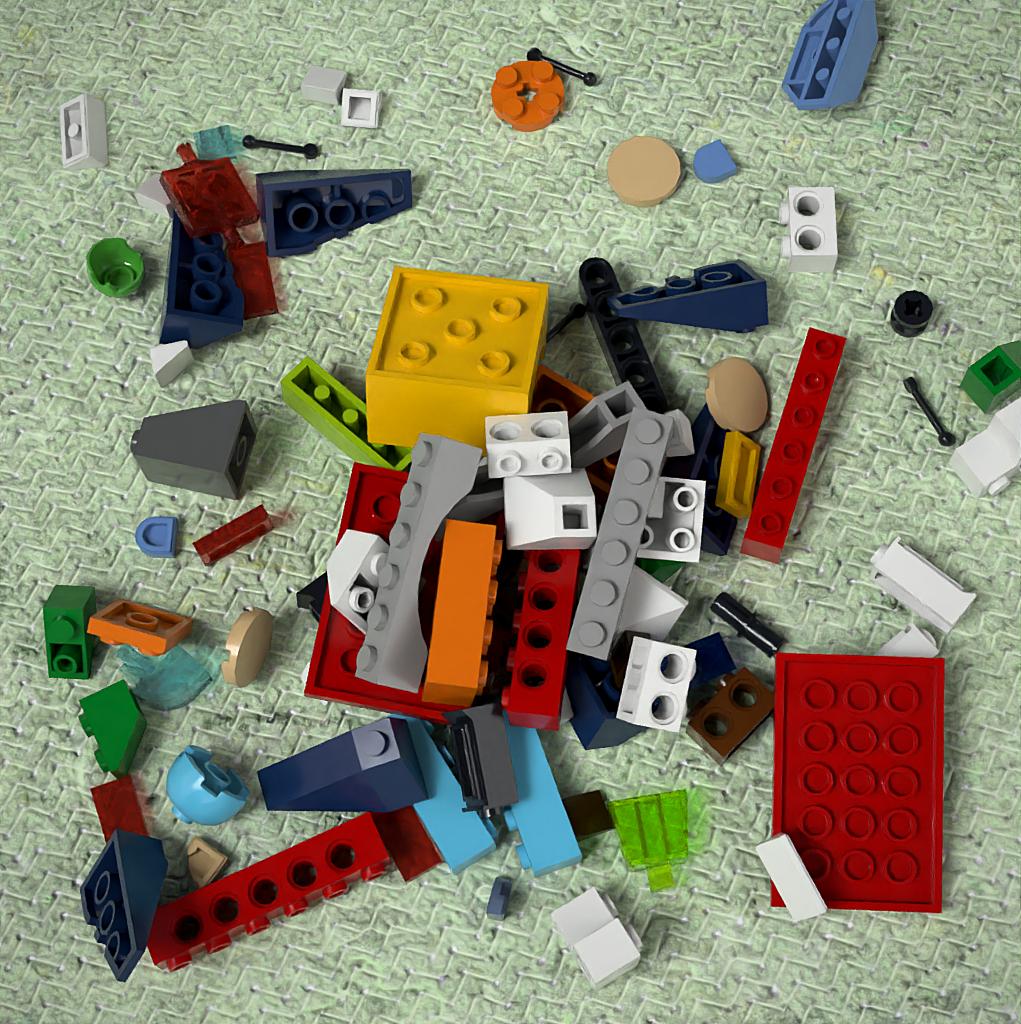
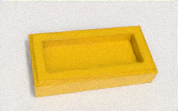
M736 430L726 432L715 505L738 519L750 518L761 446Z

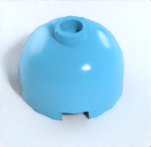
M188 745L178 755L168 770L166 780L168 797L174 805L172 807L173 813L184 823L191 824L195 822L200 825L217 826L227 822L241 810L247 802L246 798L250 791L244 781L231 767L225 773L220 767L210 762L214 756L213 753L194 745Z

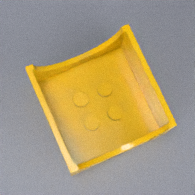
M394 266L365 373L368 442L413 448L418 442L420 433L443 436L483 449L481 456L487 457L485 417L531 413L539 359L544 360L546 352L549 284Z

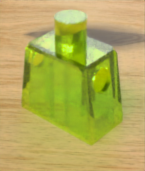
M686 789L609 801L607 803L608 815L628 872L646 870L651 893L675 889L671 866L685 864L688 859Z

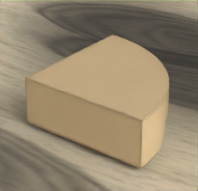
M195 835L188 848V869L193 883L198 889L214 883L230 860Z

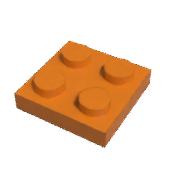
M119 598L90 617L87 633L100 636V640L107 644L122 645L125 643L138 647V651L145 655L160 656L166 654L191 634L194 619Z

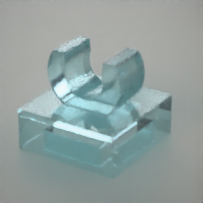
M229 125L193 133L202 171L238 163Z

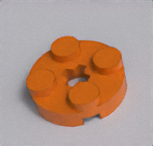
M519 61L509 66L501 67L496 73V79L491 89L493 110L502 122L503 118L507 123L512 124L513 129L518 131L532 132L544 129L553 122V118L558 114L559 110L561 112L564 106L563 82L554 71L553 66L547 61ZM526 90L536 93L533 95V101L526 102L524 97H518V95Z

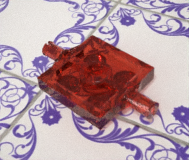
M190 143L180 144L176 152L184 164L179 168L162 171L159 181L190 239L220 233L223 234L231 251L241 249L245 242L237 228L257 223L260 212L230 158L200 160L197 158Z

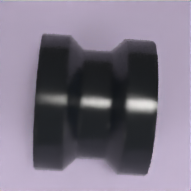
M916 290L906 291L898 296L890 316L891 327L897 334L911 338L917 337L924 332L933 311L932 302L929 297ZM906 308H907V309H915V310H914L913 312H911V311H906Z

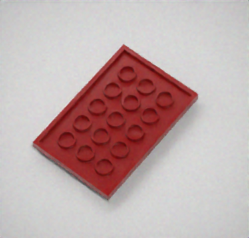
M354 462L336 546L347 529L378 535L390 546V532L397 521L401 506L400 495L403 486L407 483L409 473ZM504 509L476 522L495 525V539L503 540L505 529ZM434 538L431 539L421 570V576L427 582L418 595V613L422 636L427 650L442 540L436 543ZM327 584L304 697L447 725L452 724L440 713L471 708L421 701L426 664L418 693L374 684L355 677L357 654L363 646L366 635L330 604L329 585Z
M775 653L771 837L780 832L789 836L827 909L942 913L945 658ZM770 877V906L786 907Z

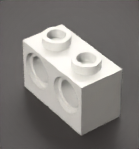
M789 187L786 202L779 203V224L786 225V236H781L780 255L781 258H787L788 272H833L838 257L834 187ZM808 210L812 212L814 215L805 216L802 215L799 211ZM811 244L816 249L806 250L802 248L800 245Z
M567 411L485 417L489 478L571 473Z
M634 636L616 718L636 725L679 733L680 724L687 713L686 697L689 683L696 672L695 656L697 650ZM667 656L668 665L662 673L661 662ZM658 697V709L652 714V703Z

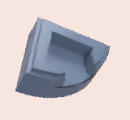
M496 877L486 911L488 919L497 921L505 919L512 888L511 880Z

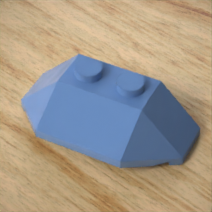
M827 0L803 25L781 86L798 110L831 109L858 100L878 41L875 0Z

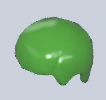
M104 238L93 244L86 255L87 274L90 282L96 290L110 298L129 296L141 287L146 277L141 253L135 252L130 248L127 241L123 238Z

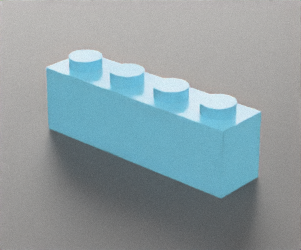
M502 711L519 798L518 803L504 806L505 814L503 815L509 831L517 829L522 844L515 846L523 870L531 868L534 878H538L581 862L582 854L536 729L510 726L507 711Z
M391 714L387 717L407 720L429 795V800L414 804L412 807L455 876L496 850L493 838L498 836V832L489 817L480 818L476 811L462 812V808L467 807L466 801L463 802L460 782L456 780L450 770L456 766L455 762L444 745L438 748L435 746L429 734L435 731L430 721Z

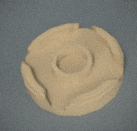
M635 136L621 142L612 151L607 162V182L610 188L613 189L617 197L624 203L636 207H653L660 204L661 200L666 199L668 196L670 197L676 191L680 181V160L676 152L663 140L651 136Z
M731 357L716 362L708 370L706 379L710 378L709 387L705 388V399L709 412L716 423L724 430H737L742 434L758 430L764 423L768 410L767 393L763 380L756 369L744 359Z
M252 607L251 611L246 610L240 614L234 623L225 644V650L230 652L229 662L223 660L221 664L223 678L228 684L239 688L247 687L261 670L269 651L273 633V619L269 611Z

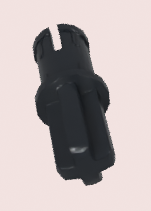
M727 592L720 593L711 604V611L738 632L736 635L738 638L745 637L770 659L786 640L785 637L780 636L758 618L760 613L757 611L752 613Z

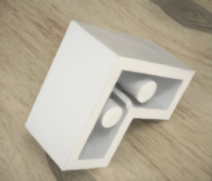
M1021 397L995 413L988 428L956 448L949 461V465L976 499H979L988 492L991 496H995L1011 483L1009 478L1021 472Z
M592 887L551 912V920L594 992L638 966L641 956L639 953L641 952L640 947L643 944L630 923L623 926L618 917L614 919L619 913L608 894L605 892L599 895L595 887Z

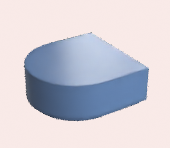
M721 139L699 148L694 155L693 171L696 177L703 182L718 183L737 173V167Z
M154 516L142 521L135 533V540L140 550L145 555L153 558H175L178 519L176 517Z

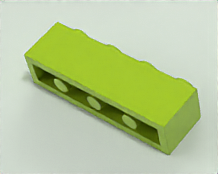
M308 355L280 381L284 402L354 462L407 473L410 472L413 448L368 442L366 404Z

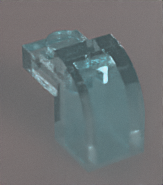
M124 643L115 653L123 663L119 671L137 686L132 691L141 703L155 710L172 711L180 709L195 700L213 681L208 671L178 644L156 667L152 666L128 644Z

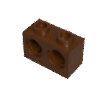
M745 666L736 675L732 671L728 672L714 688L718 693L708 703L703 699L700 700L686 716L690 721L687 723L685 733L720 766L770 717L769 715L774 709V694ZM737 692H746L753 697L754 705L747 708L740 707L734 702L733 695ZM710 720L721 721L725 725L727 732L721 736L710 735L706 731L704 724Z

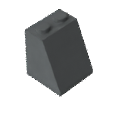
M237 399L144 417L140 430H135L133 433L130 450L149 482L237 500L258 429L247 401Z

